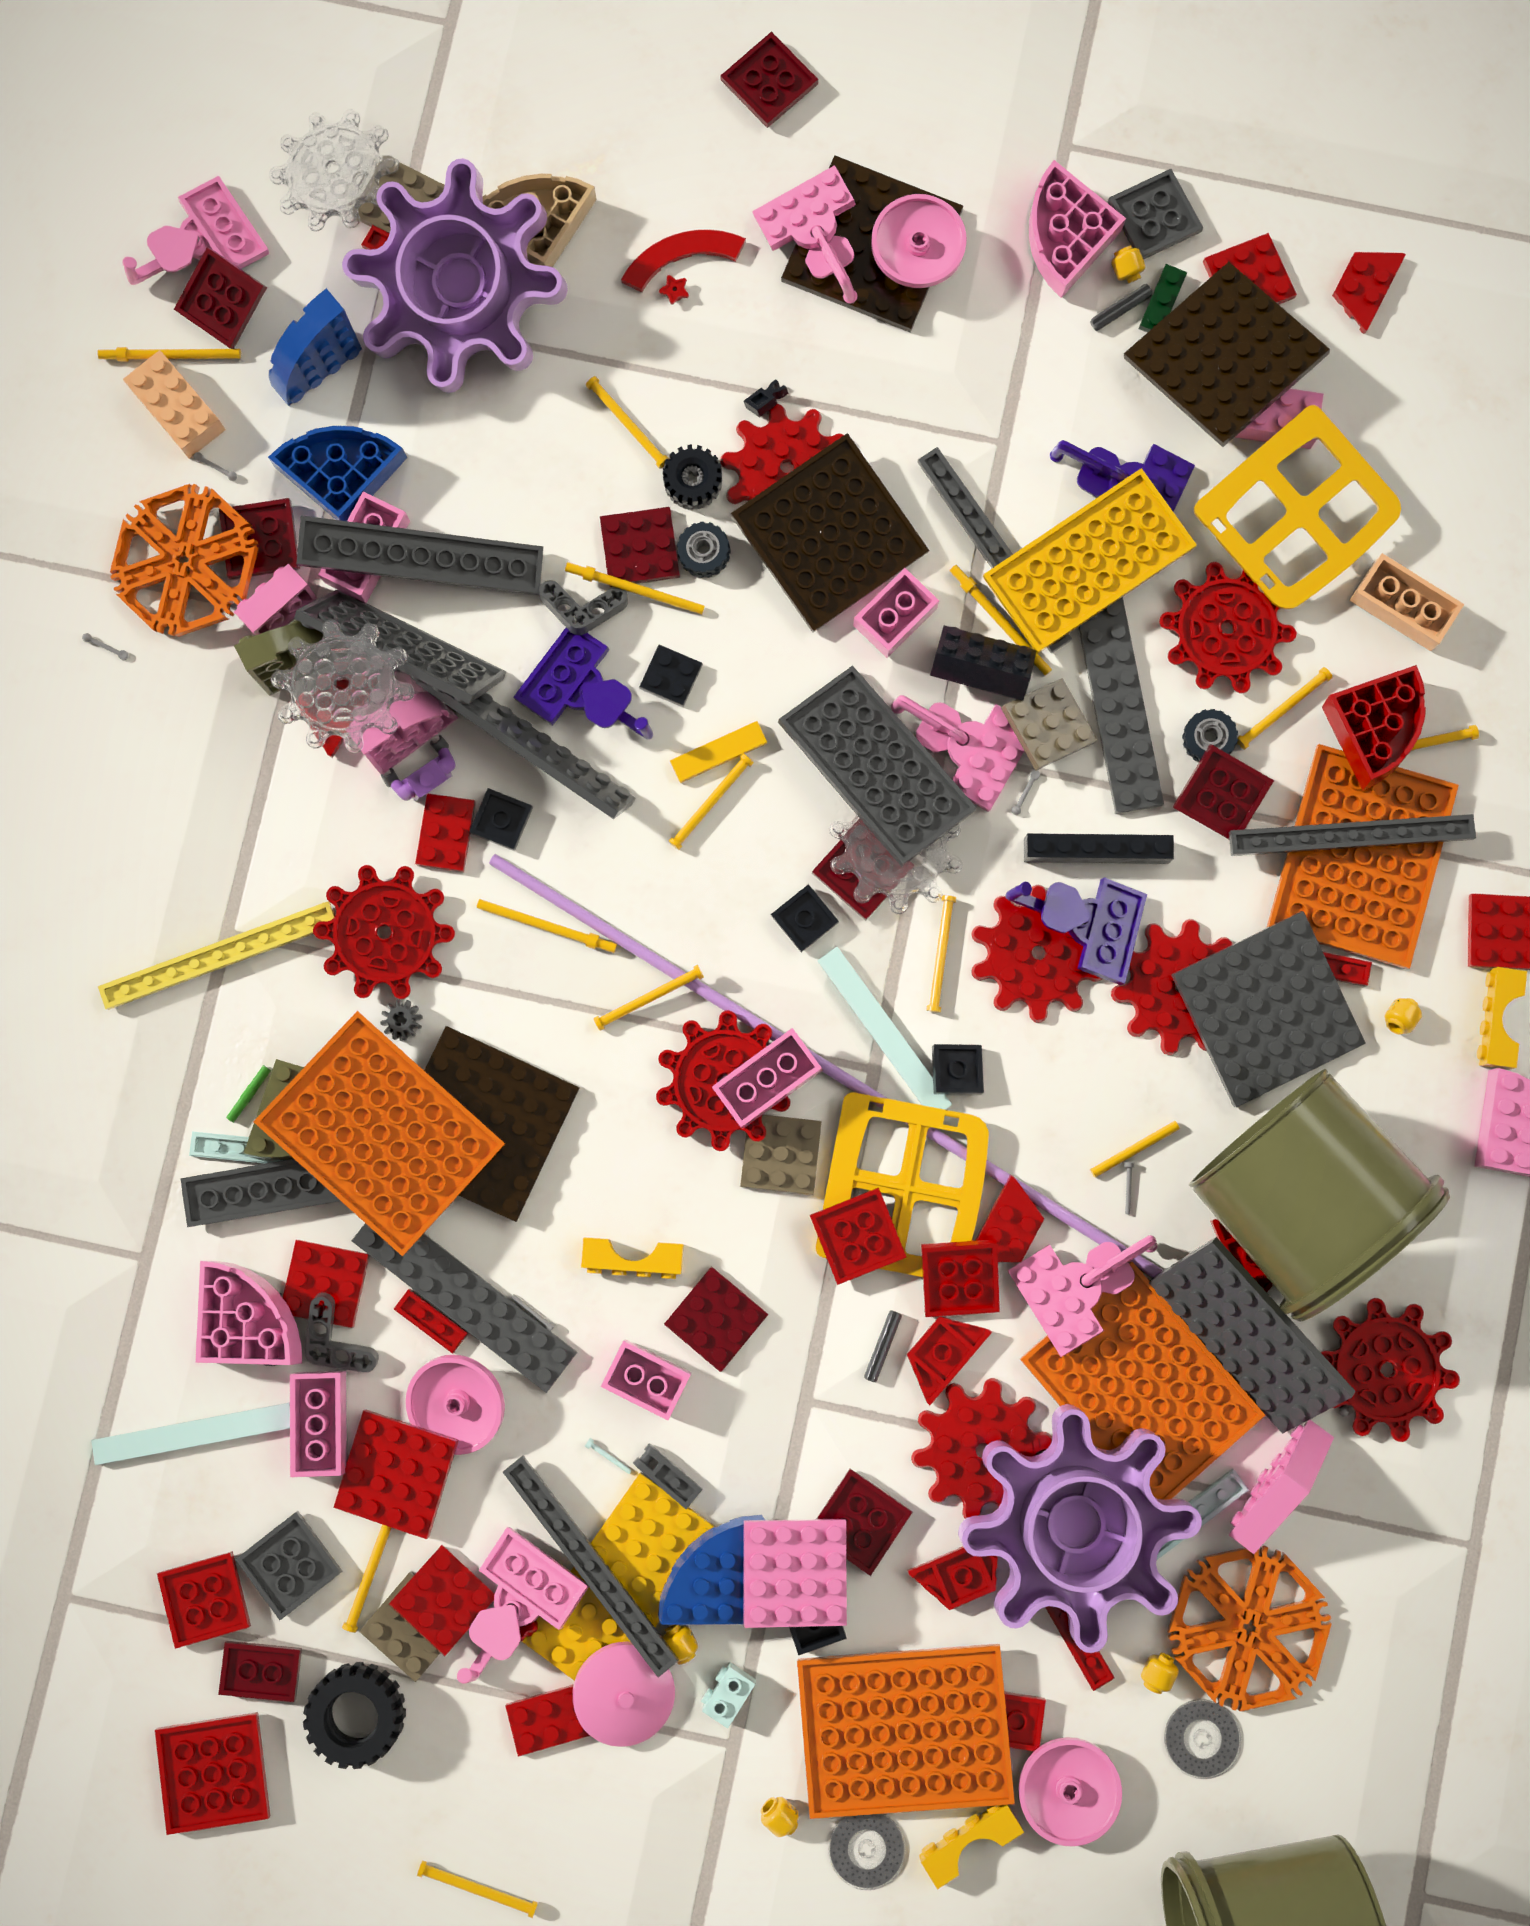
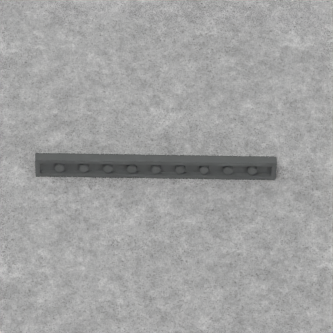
M936 447L919 458L917 463L991 569L1013 555L940 449ZM1068 633L1047 649L1052 654L1069 643L1072 638Z
M1474 814L1231 830L1229 832L1231 856L1463 841L1476 838Z
M521 1456L505 1469L503 1474L656 1676L660 1677L679 1661L678 1657L525 1456Z

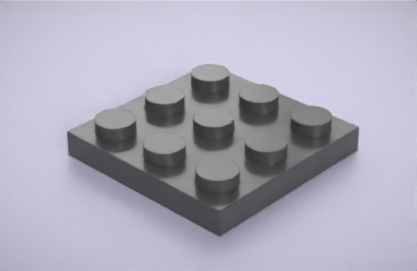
M1168 169L1108 199V204L1126 218L1122 230L1132 248L1140 250L1143 260L1195 236L1203 230L1200 220L1172 169Z
M296 1511L235 1559L279 1620H282L343 1572L299 1511Z

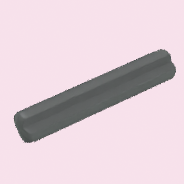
M1148 284L1142 285L1094 316L1090 321L1091 326L1095 331L1100 330L1151 297L1152 289Z
M890 1310L864 1375V1378L868 1381L877 1382L902 1318V1315L896 1311Z

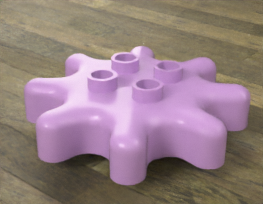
M464 158L456 159L450 163L446 171L443 192L438 198L429 202L414 200L408 191L397 182L392 181L383 184L378 189L376 197L380 209L390 222L391 231L387 241L378 249H353L344 256L342 262L345 275L358 286L379 289L383 296L384 305L381 313L364 330L363 340L366 347L379 357L391 358L410 344L418 343L424 345L428 354L427 377L432 384L446 393L455 392L462 386L467 361L473 354L479 351H493L512 370L521 371L528 368L533 359V351L519 330L522 314L533 304H558L565 299L568 291L565 279L555 268L532 264L527 258L528 243L543 229L547 221V212L540 201L534 195L526 193L517 196L509 204L499 209L485 206L482 198L483 177L475 165Z
M1065 1404L1058 1407L1052 1415V1443L1043 1453L1033 1457L1024 1456L1008 1443L998 1440L989 1443L985 1447L982 1454L983 1464L990 1474L1002 1484L1004 1490L1003 1499L999 1508L993 1513L966 1518L959 1526L958 1536L965 1550L973 1556H1000L1007 1560L1010 1567V1576L1006 1584L997 1593L994 1601L996 1613L1004 1625L1017 1629L1026 1625L1041 1608L1047 1606L1058 1607L1067 1612L1069 1632L1077 1646L1084 1652L1094 1653L1100 1651L1107 1642V1614L1116 1603L1126 1599L1136 1600L1150 1612L1161 1616L1170 1614L1176 1608L1178 1603L1177 1592L1158 1572L1156 1566L1157 1555L1161 1547L1169 1541L1194 1537L1201 1528L1202 1519L1196 1508L1183 1499L1162 1500L1153 1496L1149 1486L1150 1477L1165 1456L1164 1442L1160 1437L1148 1429L1140 1428L1130 1433L1124 1442L1115 1449L1104 1450L1097 1448L1093 1445L1088 1417L1078 1407Z

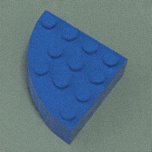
M327 288L303 309L305 314L298 322L293 320L279 339L271 356L270 362L273 364V367L269 370L268 376L271 386L288 406L300 401L307 391L311 388H317L324 378L330 374H335L342 364L356 358L362 350L345 310Z
M328 426L307 431L305 435L296 439H290L278 447L268 458L280 473L335 520L347 521L362 492L373 496L402 465L407 456L401 446L379 433L366 431L355 426Z
M762 1515L742 1516L729 1520L730 1522L718 1527H713L704 1532L685 1549L672 1567V1571L667 1582L664 1584L660 1596L658 1618L661 1625L744 1624V1521L765 1520Z

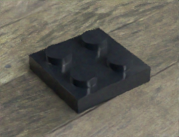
M659 644L639 688L684 708L703 663Z
M487 788L469 833L515 851L533 806Z
M809 884L771 914V917L801 953L839 923L838 919Z
M932 1045L934 1094L982 1095L984 1093L982 1045Z

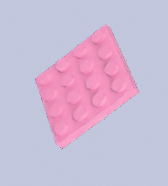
M846 1520L744 1521V1627L847 1626Z

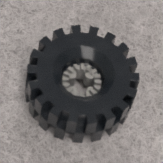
M692 444L687 445L686 450H683L682 446L677 448L678 453L672 452L669 455L670 460L666 459L664 463L663 482L667 495H670L672 502L675 503L677 501L678 506L682 508L684 505H688V509L693 510L695 505H698V509L703 508L704 503L710 505L712 498L716 499L719 495L718 491H721L722 468L721 464L718 463L717 456H712L711 450L708 448L706 451H703L701 445H697V449H693ZM692 473L693 476L698 475L697 482H688L689 474Z

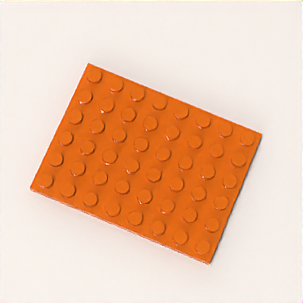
M1318 744L1294 826L1451 816L1459 785L1397 767L1383 781L1362 791L1344 752ZM1444 842L1287 852L1267 927L1300 911H1304L1319 944L1403 969H1410Z
M358 1011L253 1121L401 1256H404L505 1145L500 1138Z
M1132 1261L1129 1265L1135 1275L1133 1283L1118 1294L1102 1292L1098 1303L1091 1309L1104 1332L1063 1357L1059 1355L1048 1335H1046L1024 1354L1020 1360L1059 1406L1065 1404L1074 1405L1085 1413L1089 1419L1091 1439L1095 1447L1104 1450L1115 1449L1124 1442L1130 1433L1140 1428L1148 1429L1160 1437L1164 1442L1165 1456L1153 1471L1149 1486L1155 1498L1167 1500L1175 1497L1258 1423L1265 1414L1230 1373L1224 1369L1217 1358L1207 1350L1198 1336L1190 1331L1185 1321L1173 1312L1172 1307L1167 1301L1156 1293L1155 1289L1149 1284L1150 1281Z
M1000 1644L797 1659L810 1819L1015 1804Z

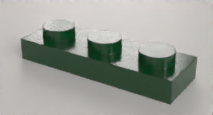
M1165 264L1138 328L1139 330L1148 333L1171 312L1187 275L1186 271Z

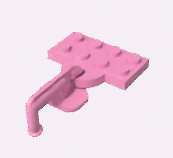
M834 165L757 208L752 213L772 251L794 240L799 246L809 249L805 261L814 277L825 278L834 273L843 290L845 302L851 304L856 301L857 293L853 289L850 278L844 269L845 266L853 261L854 251L847 238L834 235L837 228L835 217L856 204Z
M217 176L178 197L180 204L189 216L182 222L180 228L163 226L149 234L147 245L156 259L135 269L137 262L132 257H125L122 263L129 283L136 285L163 270L177 272L189 266L193 258L201 259L207 247L213 249L240 269L267 256L269 250L221 178Z
M904 695L896 698L891 705L892 711L900 714L906 710L922 720L916 730L917 740L926 749L934 753L948 750L951 760L959 766L952 780L972 803L989 812L1024 753L1023 747L1001 709L1002 707L997 704L994 705L984 724L977 721H969L962 724L959 713L944 703H935L928 710Z
M1149 1235L1122 1252L1116 1244L1104 1242L1089 1251L1086 1264L1072 1262L1064 1266L1051 1245H1048L1009 1269L1008 1272L1057 1352L1063 1357L1104 1332L1091 1309L1098 1303L1102 1292L1118 1294L1133 1283L1135 1275L1128 1262L1145 1251L1154 1252L1157 1249V1241L1154 1236Z
M510 1527L505 1529L479 1569L481 1573L498 1584L494 1595L495 1608L480 1611L470 1626L469 1636L482 1650L470 1669L462 1668L458 1671L457 1679L462 1684L476 1681L492 1657L497 1660H505L512 1656L521 1641L519 1626L528 1625L541 1616L555 1628L561 1630L589 1588L587 1583Z

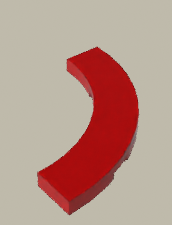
M692 230L671 235L643 251L628 267L621 278V283L643 292L651 279L665 265L672 261L674 263L678 260L692 257L695 254L719 256L736 262L746 243V238L719 230Z

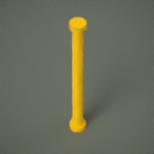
M596 376L590 378L586 383V387L595 392L656 461V466L659 469L664 467L666 459L670 460L667 455H662L599 384V379Z
M1325 667L1321 668L1317 676L1246 734L1243 736L1239 735L1237 737V744L1244 750L1249 747V743L1313 690L1323 682L1330 681L1333 678L1331 672Z
M1471 725L1468 729L1421 738L1417 740L1412 750L1468 738L1472 740L1478 739L1479 730L1476 725Z
M745 754L740 756L741 760L678 834L668 840L677 850L682 848L681 844L742 772L748 766H752L753 761Z
M942 895L941 899L943 901L936 961L930 1004L926 1008V1011L937 1013L941 1012L939 1003L953 903H956V897Z
M697 964L693 967V970L602 1017H594L598 1029L601 1031L605 1029V1025L697 978H704L699 965Z
M383 1524L381 1526L348 1620L343 1623L342 1628L346 1631L357 1632V1622L391 1527Z
M423 1860L417 1873L418 1877L422 1878L424 1875L528 1913L530 1918H533L538 1904L536 1901L530 1903L427 1865V1862Z

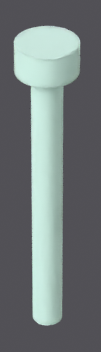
M590 1438L585 1445L586 1448L589 1449L591 1447L623 1471L630 1474L632 1471L630 1468L595 1445L593 1439Z

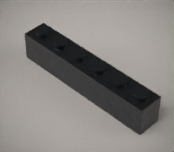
M1027 833L1024 837V862L1169 864L1174 859V835Z

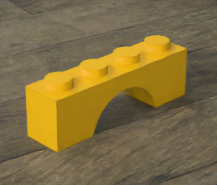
M1497 967L1491 969L1487 974L1485 985L1488 987V992L1483 1001L1485 1019L1480 1026V1034L1483 1035L1482 1045H1479L1477 1051V1058L1480 1059L1479 1066L1505 1070L1517 1068L1519 1043L1507 1035L1503 1027L1502 1017L1509 1002L1515 998L1525 996L1527 971Z
M585 1237L583 1238L581 1268H587V1273L602 1274V1269L612 1270V1275H626L627 1271H637L636 1276L651 1277V1272L661 1273V1278L676 1279V1274H682L684 1244L659 1242L648 1257L632 1261L621 1257L614 1250L610 1239Z
M1009 1805L987 1806V1811L979 1816L977 1814L970 1816L964 1822V1826L958 1830L956 1828L949 1830L943 1835L944 1839L936 1844L932 1842L921 1850L922 1853L919 1855L921 1864L937 1890L959 1876L958 1859L964 1847L970 1842L977 1839H989L1003 1847L1024 1833L1021 1824Z

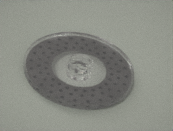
M1206 1699L1192 1700L1179 1706L1170 1716L1164 1733L1165 1748L1173 1764L1184 1774L1197 1779H1212L1226 1773L1236 1762L1241 1749V1732L1234 1716L1224 1706ZM1207 1733L1206 1737L1209 1741L1207 1744L1202 1742L1199 1745L1200 1741L1197 1739V1736L1199 1734L1204 1736Z
M886 1814L844 1816L834 1827L830 1836L829 1858L835 1873L844 1883L859 1890H875L889 1884L900 1872L905 1859V1842L898 1825ZM864 1844L874 1847L871 1849V1855L867 1856L865 1852H860L863 1850Z

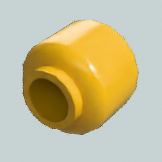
M1130 245L1114 253L1115 257L1111 260V265L1119 281L1127 280L1129 284L1141 278L1140 273L1145 270L1146 265L1138 248L1132 249Z
M1410 998L1394 1000L1384 1015L1386 1026L1395 1034L1411 1033L1422 1018V1011L1418 1003Z
M670 1625L665 1629L666 1634L662 1638L678 1657L679 1661L677 1664H684L692 1660L696 1656L695 1652L698 1649V1643L691 1628L686 1625Z
M1166 1653L1154 1654L1148 1657L1142 1670L1141 1678L1147 1689L1154 1693L1162 1694V1692H1168L1172 1689L1179 1670L1170 1655Z
M771 1797L763 1804L761 1808V1822L776 1837H784L795 1832L798 1827V1810L784 1797Z

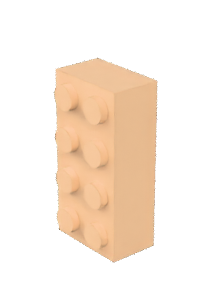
M160 350L123 378L134 395L189 459L226 430L216 415Z
M1383 553L1374 561L1349 600L1429 651H1432L1440 644L1464 606L1462 602Z

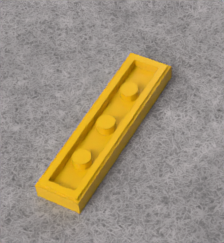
M755 721L670 760V763L679 782L682 783L731 761L742 754L766 745L767 740L758 721Z

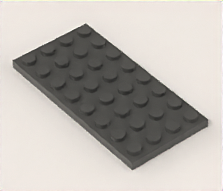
M335 590L297 609L294 619L302 622L301 624L304 627L316 629L329 639H337L345 643L347 648L359 650L367 654V657L372 660L382 661L388 664L392 670L402 671L410 675L417 682H425L431 685L435 691L447 693L463 704L472 703L503 681L507 672L339 590Z
M853 665L778 720L779 725L901 867L966 819L977 808Z
M1217 1237L1151 1278L1149 1284L1155 1289L1156 1293L1162 1296L1172 1307L1173 1312L1185 1321L1190 1331L1198 1336L1207 1350L1217 1358L1224 1369L1230 1373L1282 1434L1352 1398L1356 1392Z

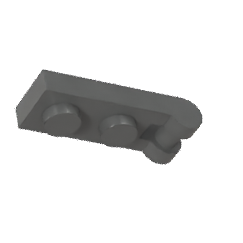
M649 1443L644 1448V1454L640 1458L637 1457L633 1464L687 1509L703 1488ZM653 1458L659 1462L654 1469L648 1466V1463Z

